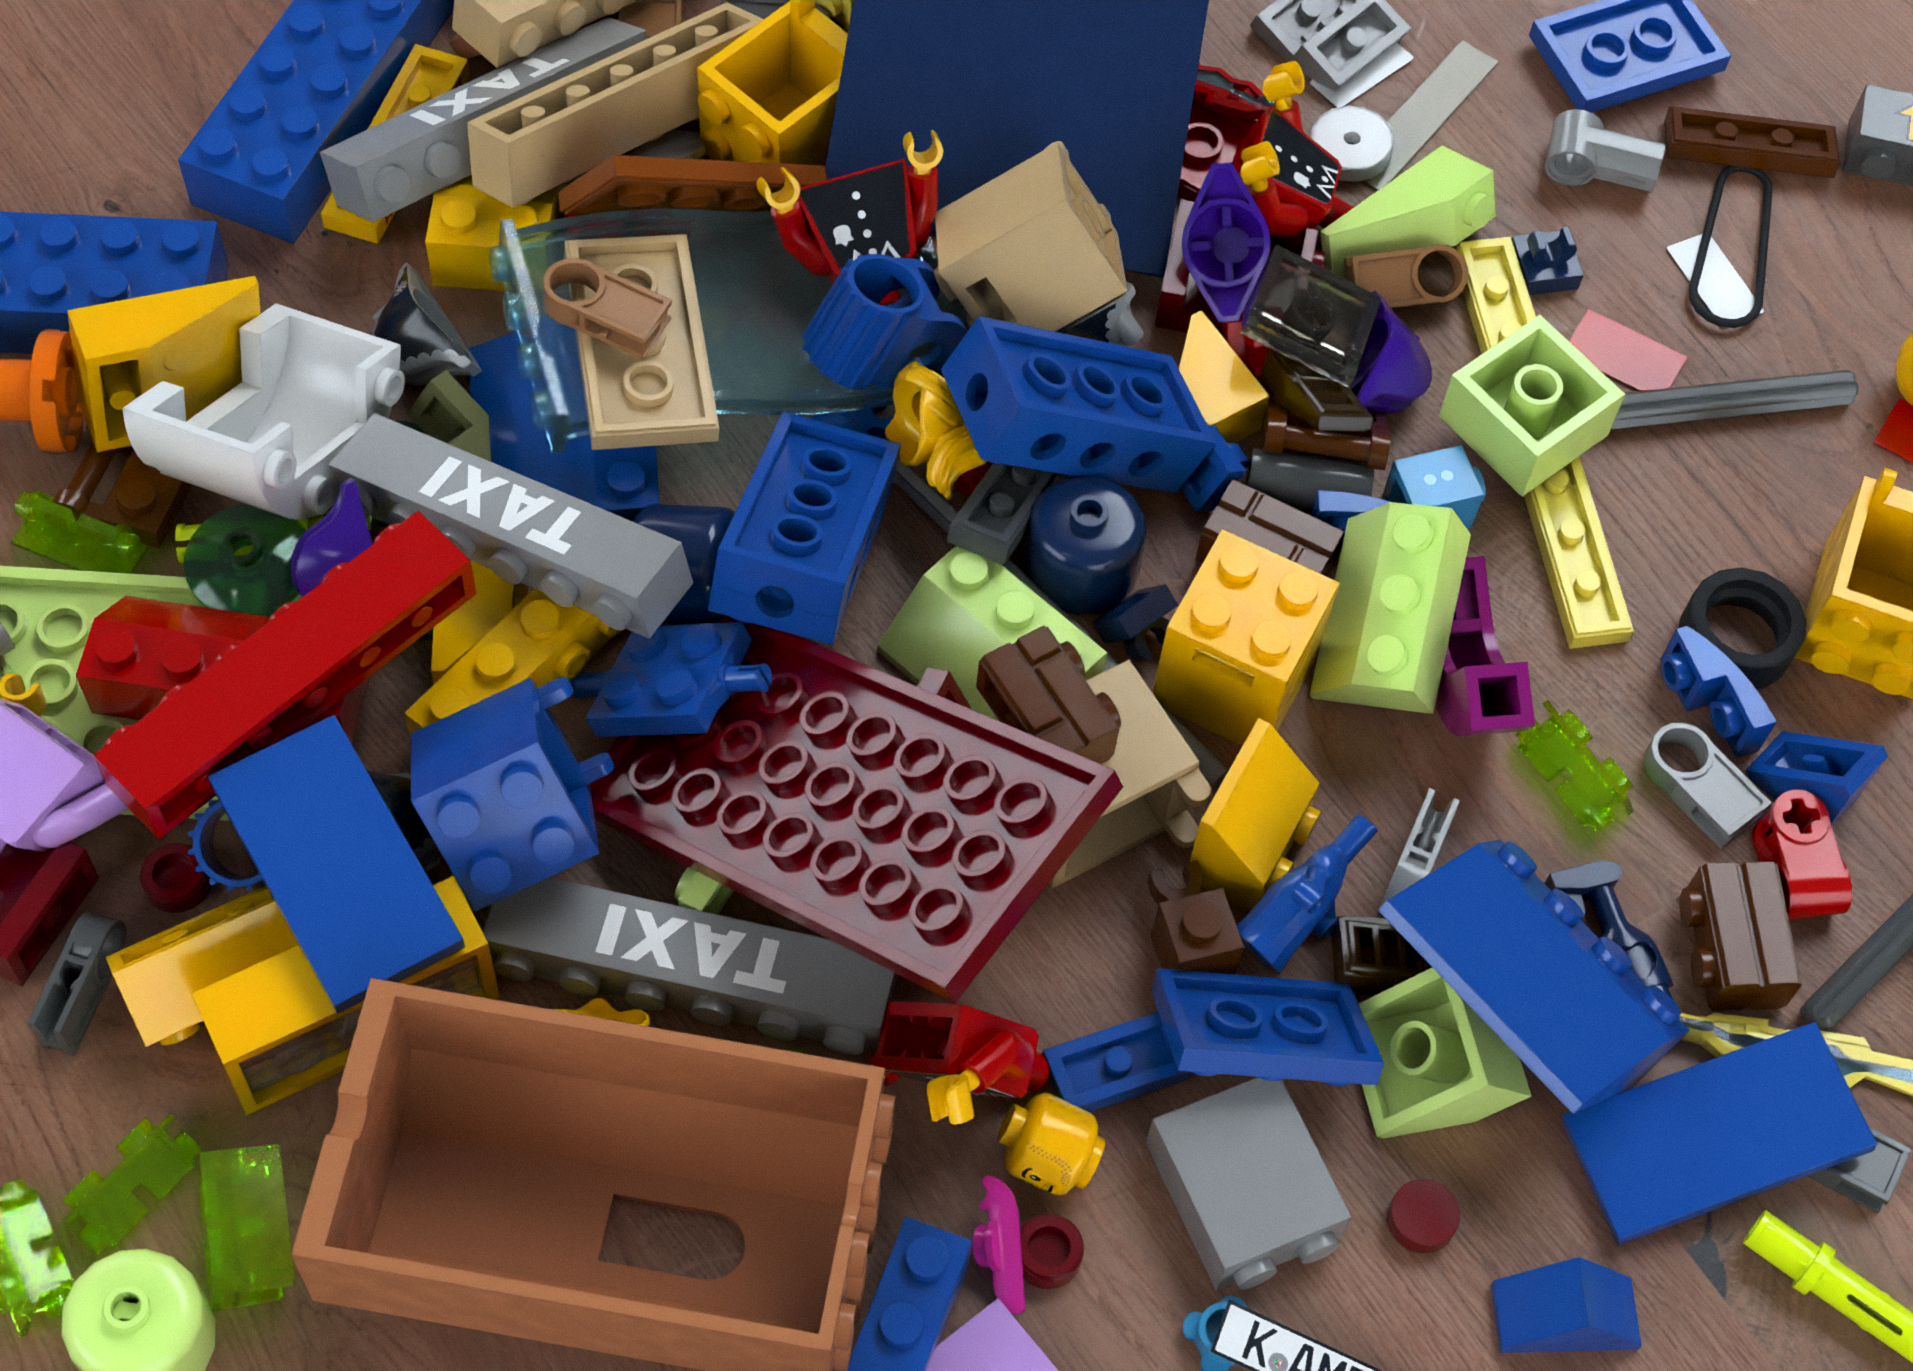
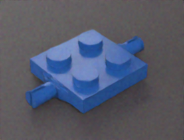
M743 622L659 626L650 639L632 631L612 668L603 672L580 671L576 677L572 678L571 685L574 689L573 694L578 699L596 697L585 718L596 737L707 733L717 710L729 699L730 695H734L736 692H767L769 690L768 686L772 684V672L765 663L741 665L752 642Z

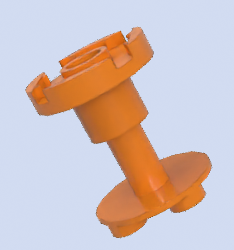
M45 329L40 332L36 339L31 360L0 359V421L31 422L37 446L46 454L75 452L83 436L85 417L80 404L77 403L78 389L70 332L60 331L59 329Z

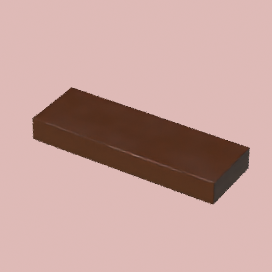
M1669 106L1664 120L1667 158L1835 178L1840 165L1836 126Z

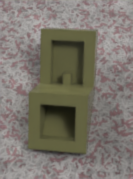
M445 370L429 381L407 415L426 435L491 462L489 415Z

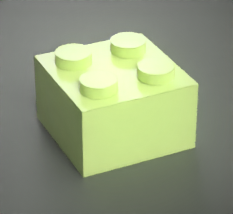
M1538 315L1452 374L1439 417L1523 497L1609 435L1625 393L1541 315Z

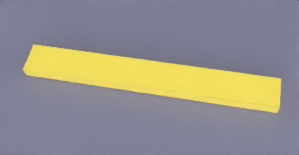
M1511 237L1462 241L1454 246V249L1458 250L1464 257L1468 268V280L1463 289V295L1481 355L1536 317ZM1579 456L1524 495L1569 649L1629 642L1634 632Z

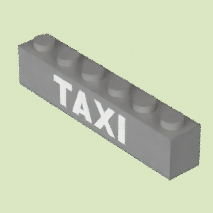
M606 17L525 57L512 61L321 151L320 155L337 206L366 220L375 222L471 175L468 121L648 39L647 31Z
M376 413L368 419L328 464L339 490L343 481L350 478L356 481L365 518L371 516L389 525L401 524L416 511H420L471 561L492 569L501 579L508 583L519 584L521 582L544 592L548 598L560 606L571 607L574 605L596 615L604 624L615 630L621 631L626 628L650 639L693 584L682 542Z
M551 877L493 903L483 931L489 945L494 971L507 979L527 982L535 977L558 982L563 989L581 996H595L598 992L625 997L629 1004L648 1011H660L664 1009V1006L691 1012L694 1018L710 1025L725 1026L730 1021L757 1027V1030L763 1035L777 1040L789 1041L795 1039L796 1036L823 1042L828 1049L844 1055H859L863 1051L877 1052L887 1002L892 1001L897 982V974L830 939Z

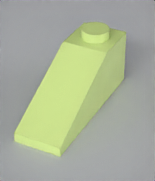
M1441 145L1320 231L1322 252H1325V277L1333 282L1347 278L1344 259L1351 258V256L1422 248L1436 244L1456 246L1496 217L1493 170Z

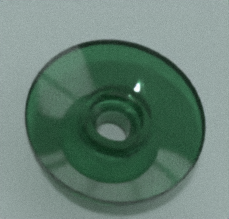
M246 503L225 508L203 522L191 537L184 557L186 581L194 596L206 608L259 616L272 614L284 604L293 601L299 594L292 581L290 565L295 545L306 530L298 520L288 519ZM254 545L253 550L247 555H234L238 549Z

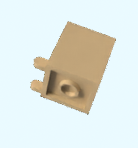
M1062 141L1051 143L1040 153L936 212V238L932 239V245L938 257V267L934 269V275L944 295L950 301L958 298L968 312L966 313V320L969 327L973 325L978 316L1055 332L1128 292L1118 232L1112 224L1111 215L1104 204L1097 202L1070 162L1069 152Z
M1130 660L1086 680L1095 695L1104 692L1111 698L1120 715L1121 727L1119 728L1115 753L1110 760L1102 763V765L1114 769L1124 787L1049 882L1052 889L1164 831H1167L1175 844L1180 847L1189 848L1195 843L1199 827L1187 808L1188 805L1193 807L1205 805L1209 800L1211 787L1198 768L1200 761Z

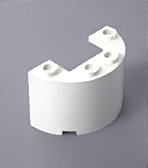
M276 303L239 328L242 382L188 421H186L184 388L165 381H161L122 408L128 438L137 456L144 464L155 467L161 474L279 516L294 520L307 519L324 514L334 505L338 496L339 489L328 464L374 413L389 418L392 406L400 399L405 385L404 374L399 370L401 345Z

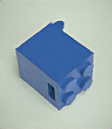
M567 677L558 678L539 688L536 687L532 678H528L411 733V802L474 911H478L599 854L589 783L608 775L615 765L608 753H601L578 763L548 709V707L567 699L573 694L574 689Z

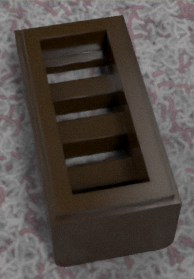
M1270 348L1266 352L1260 384L1269 394L1270 401L1317 430L1366 431V429H1371L1372 415L1330 363L1313 349Z
M1337 916L1331 932L1335 983L1350 984L1354 995L1379 994L1432 968L1421 956L1423 970L1412 969L1410 947L1412 945L1387 919L1366 916ZM1360 947H1371L1373 964L1362 963ZM1385 947L1396 948L1398 967L1387 966Z

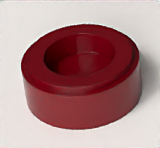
M184 843L166 844L152 851L143 861L139 874L140 883L148 901L157 909L169 913L185 912L196 907L207 896L211 887L209 884L210 877L204 871H195L199 864L195 855L188 854V851L193 846Z
M1429 1179L1413 1180L1404 1184L1392 1199L1387 1213L1388 1226L1396 1241L1406 1249L1417 1253H1433L1445 1247L1457 1231L1460 1223L1459 1204L1452 1192L1444 1185Z
M1056 1214L1036 1215L1028 1219L1020 1227L1023 1279L1029 1284L1042 1289H1054L1069 1283L1078 1273L1084 1255V1243L1077 1227L1068 1219Z

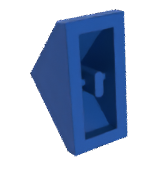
M1782 731L1745 771L1750 781L1774 800L1783 792L1793 789L1805 790L1816 795L1825 804L1829 812L1831 826H1833L1859 798L1888 757V754L1882 745Z
M1577 1257L1494 1280L1491 1284L1500 1353L1638 1350L1642 1346L1632 1279L1629 1276Z

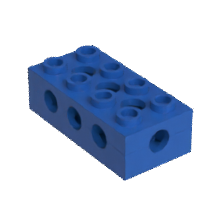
M978 316L941 368L954 402L972 438L974 447L980 459L984 461L1078 477L1096 476L1111 482L1136 486L1141 489L1148 488L1177 493L1216 445V441L1173 357L1170 355Z
M782 411L718 548L708 611L732 617L740 622L755 623L791 633L806 640H816L833 645L888 507L901 443ZM775 587L782 588V589L785 590L786 592L780 591V590L776 589Z

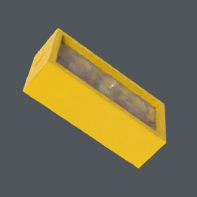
M452 876L434 884L433 887L464 939L465 948L398 983L494 1000L500 999L488 942L455 877ZM299 945L191 993L246 1116L344 1071L364 1002L362 1001L337 1014Z

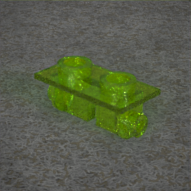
M36 490L32 494L23 492L17 498L14 513L22 517L23 524L11 540L12 545L74 570L133 574L150 548L148 544L140 543L139 537L133 534L129 525L120 523L117 526H112L84 514H81L76 522L71 509L52 502L54 497L40 490Z
M1547 700L1543 703L1548 720L1540 725L1535 719V726L1533 728L1516 732L1515 735L1521 741L1518 749L1522 754H1525L1547 782L1566 768L1571 772L1572 776L1555 788V792L1583 827L1590 825L1595 832H1599L1607 827L1616 817L1611 809L1618 803L1628 815L1634 812L1630 799L1626 792L1633 788L1632 783L1612 758L1608 757L1602 763L1598 761L1586 746L1593 737L1570 709L1560 715Z
M168 1114L156 1126L145 1117L115 1147L124 1158L104 1178L93 1169L62 1199L72 1210L59 1223L65 1227L76 1217L81 1220L86 1227L77 1236L95 1254L98 1255L107 1245L114 1249L119 1244V1241L150 1211L131 1193L139 1183L159 1201L189 1170L192 1171L197 1165L193 1159L202 1150L200 1146L183 1131L174 1139L164 1131L175 1119L171 1114Z
M15 1180L0 1188V1312L3 1315L11 1313L19 1336L22 1337L28 1334L36 1312L45 1310L49 1318L62 1316L63 1305L74 1281L59 1246L35 1253L32 1252L30 1246L52 1240L54 1232L37 1190L28 1188L24 1180Z

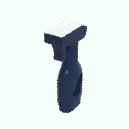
M1601 860L1550 873L1544 884L1551 891L1556 888L1570 896L1580 906L1584 915L1585 907L1583 901L1589 899L1603 931L1601 937L1611 939L1626 952L1632 961V966L1629 969L1647 988L1651 985L1656 986L1673 1000L1669 988L1674 984L1656 943L1648 934L1627 921L1615 894L1614 887L1622 874L1620 863Z

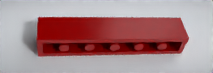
M416 511L401 524L395 523L388 526L376 537L373 545L349 563L343 562L333 567L324 576L321 584L297 602H289L281 606L271 616L268 624L244 642H237L225 648L218 655L214 664L191 682L175 686L165 694L159 706L135 724L123 726L111 734L104 743L103 748L93 754L107 787L158 840L216 796L210 785L209 775L302 730L475 596L477 593L471 560L420 511Z

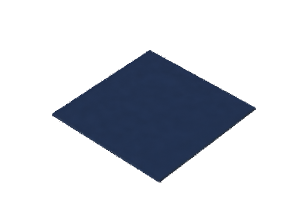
M854 0L825 165L826 179L829 180L905 159L908 170L912 164L905 153L902 143L903 137L906 133L911 132L914 139V151L924 152L932 144L931 130H934L943 147L942 159L936 165L938 169V211L1040 153L1051 143L1062 141L1069 152L1070 162L1097 202L1104 204L1111 215L1112 224L1118 232L1124 270L1164 278L1209 0ZM935 219L931 229L932 234H936Z

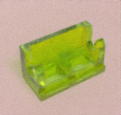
M280 1144L200 1152L197 1182L211 1311L219 1312L225 1311V1308L257 1305L283 1299V1287L293 1286L295 1277L291 1256L292 1250Z

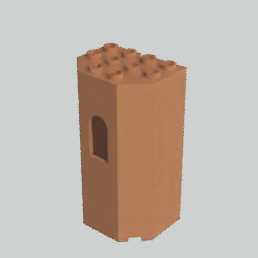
M370 978L338 1089L336 1118L331 1132L325 1134L291 1256L313 1301L703 1371H848L855 1327L853 1326L854 1322L859 1323L865 1295L867 1254H872L877 1231L878 1207L881 1194L880 1182L883 1164L887 1163L896 1096L883 1094L885 1068ZM614 1198L724 1218L734 1224L743 1237L745 1247L741 1261L733 1271L717 1279H700L600 1261Z

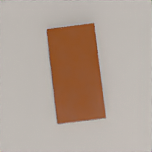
M612 155L560 190L558 198L560 213H565V215L769 222L773 220L771 214L772 206L762 197L756 186V182L761 176L767 182L771 193L778 192L784 186L785 177L781 172V167L786 168L796 178L800 187L827 179L825 166Z

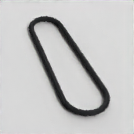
M1728 165L1721 170L1713 192L1689 285V300L1701 317L1720 327L1736 328L1748 325L1758 317L1763 307L1773 190L1772 182L1761 169ZM1739 171L1756 176L1763 184L1764 196L1754 305L1751 312L1746 316L1737 319H1727L1716 316L1704 308L1698 299L1697 289L1726 178L1731 173Z

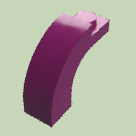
M1485 556L1466 557L1435 704L1446 728L1456 736L1522 732L1535 726L1528 662L1505 663L1497 645L1491 613Z

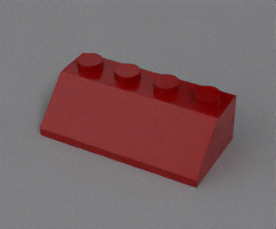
M125 595L94 618L76 672V678L92 713L140 720L159 706L160 701L168 691L179 684L191 682L212 666L218 655L225 648L237 642H244L268 624L271 617ZM370 677L303 729L335 715L352 744Z

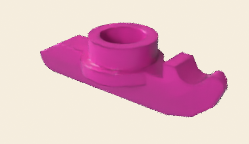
M989 1175L985 1176L981 1181L982 1185L986 1188L987 1194L985 1199L979 1202L980 1210H988L989 1222L988 1224L978 1225L974 1231V1256L980 1267L991 1268L993 1289L996 1297L1000 1299L1011 1314H1021L1025 1311L1019 1209L1012 1190L1001 1179Z

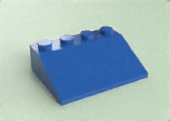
M551 318L469 348V351L482 370L476 376H470V396L489 415L492 463L632 522L637 514L647 505L660 504L656 446L592 450L574 328L560 324Z
M1501 839L1478 843L1388 899L1378 911L1573 1114L1635 1086L1690 1031L1678 1019L1681 1015L1679 1007L1664 991L1653 985L1647 988L1629 969L1632 966L1631 959L1619 945L1607 937L1599 939L1581 921L1584 913L1570 896L1556 888L1551 891L1533 873L1537 869L1536 863L1521 847L1510 841L1504 843Z

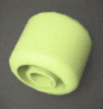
M149 1249L122 1250L94 1262L74 1282L63 1305L61 1337L71 1361L79 1371H205L215 1349L216 1320L195 1277L174 1257Z

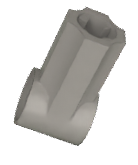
M1580 109L1566 110L1560 113L1554 120L1545 161V171L1552 180L1562 185H1584L1595 178L1652 192L1663 161L1665 145L1664 143L1606 130L1601 119L1589 111Z

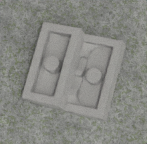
M1276 0L1257 14L1250 24V27L1277 54L1288 62L1296 61L1300 65L1303 74L1333 91L1340 88L1412 29L1386 0Z

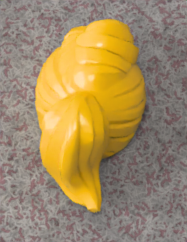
M914 360L900 370L895 378L892 397L896 412L885 429V437L890 441L901 443L899 459L903 466H918L928 462L926 476L928 485L936 487L946 500H949L953 496V484L957 478L968 470L981 466L987 461L980 459L945 378L925 366H920V363Z

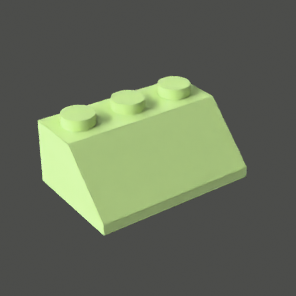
M1390 502L1348 518L1335 575V581L1340 584L1320 644L1309 694L1313 699L1434 714L1471 537L1470 532L1452 508Z
M955 546L923 574L877 645V652L917 686L927 667L950 671L972 710L995 720H998L976 688L979 660L985 654L1009 642L1013 644L1019 637L1044 625L1045 627L1048 626L1060 644L1068 641L1076 648L1085 667V676L1083 677L1085 681L1104 672L1107 652L1004 566L959 546Z

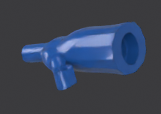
M1358 813L1330 845H1325L1316 850L1302 866L1283 875L1274 882L1248 915L1236 925L1243 945L1271 971L1280 975L1290 958L1312 931L1322 940L1331 935L1336 921L1335 898L1342 887L1347 866L1378 832L1377 828Z

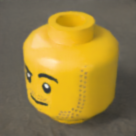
M1050 1093L1035 1095L1025 1108L1013 1104L1005 1116L997 1136V1142L1007 1146L1004 1155L1007 1172L1028 1184L1057 1196L1068 1193L1074 1186L1080 1189H1084L1098 1167L1105 1147V1139L1098 1136V1123L1093 1114Z

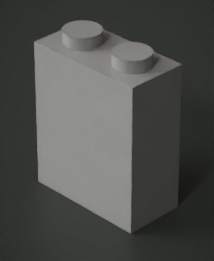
M1257 1077L1152 1119L1145 1143L1216 1291L1234 1283L1237 1284L1240 1290L1255 1287L1273 1277L1277 1273L1275 1267L1297 1257L1300 1258L1302 1264H1309L1330 1255L1340 1247L1338 1240L1341 1239L1352 1217L1283 1080L1268 1081Z

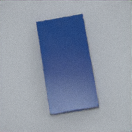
M335 715L208 776L214 793L337 1014L364 1001L370 978L398 983L465 948L462 935Z
M1816 1021L1613 1095L1575 1114L1571 1111L1564 1113L1561 1119L1562 1125L1617 1246L1873 1152L1878 1145Z

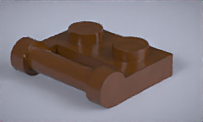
M1268 400L1264 416L1263 452L1281 455L1283 449L1365 461L1366 468L1385 471L1391 442L1386 412L1368 410L1373 420L1371 429H1366V431L1317 430Z
M92 442L67 489L59 490L49 506V512L57 522L64 526L160 549L192 484L161 474L155 467L144 464L132 446L97 452L94 442ZM120 452L130 455L105 503L90 502L115 453Z

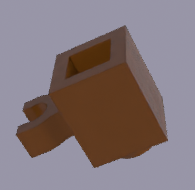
M1198 860L1185 863L1182 875L1187 887L1183 889L1170 887L1165 881L1162 868L1150 871L1147 884L1152 898L1159 905L1151 932V939L1161 968L1235 974L1244 946L1224 889L1219 888L1200 893L1203 874Z

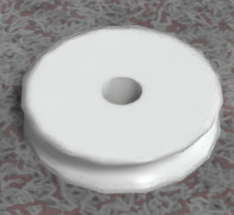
M1347 105L1332 108L1320 115L1311 127L1310 138L1334 156L1342 166L1339 176L1340 181L1358 182L1372 179L1383 172L1391 161L1394 134L1390 124L1381 115L1365 107Z

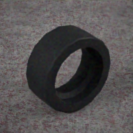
M1741 567L1719 570L1702 580L1680 617L1679 628L1689 626L1708 639L1738 666L1756 690L1764 689L1782 678L1805 641L1807 620L1800 601L1784 583L1765 572ZM1724 605L1747 608L1761 616L1772 628L1777 641L1776 646L1770 653L1756 655L1735 651L1722 643L1710 630L1707 621L1708 612L1713 607Z

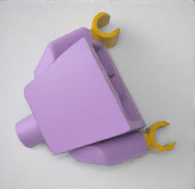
M8 673L0 680V853L7 843L16 848L44 852L49 848H56L95 829L128 808L107 787L93 754L39 717L46 708V698L41 685L35 683L25 692L26 688L21 675L15 673Z

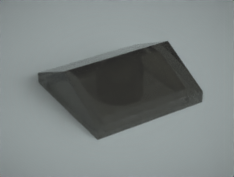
M1276 244L1244 309L1240 333L1349 387L1354 381L1382 298Z

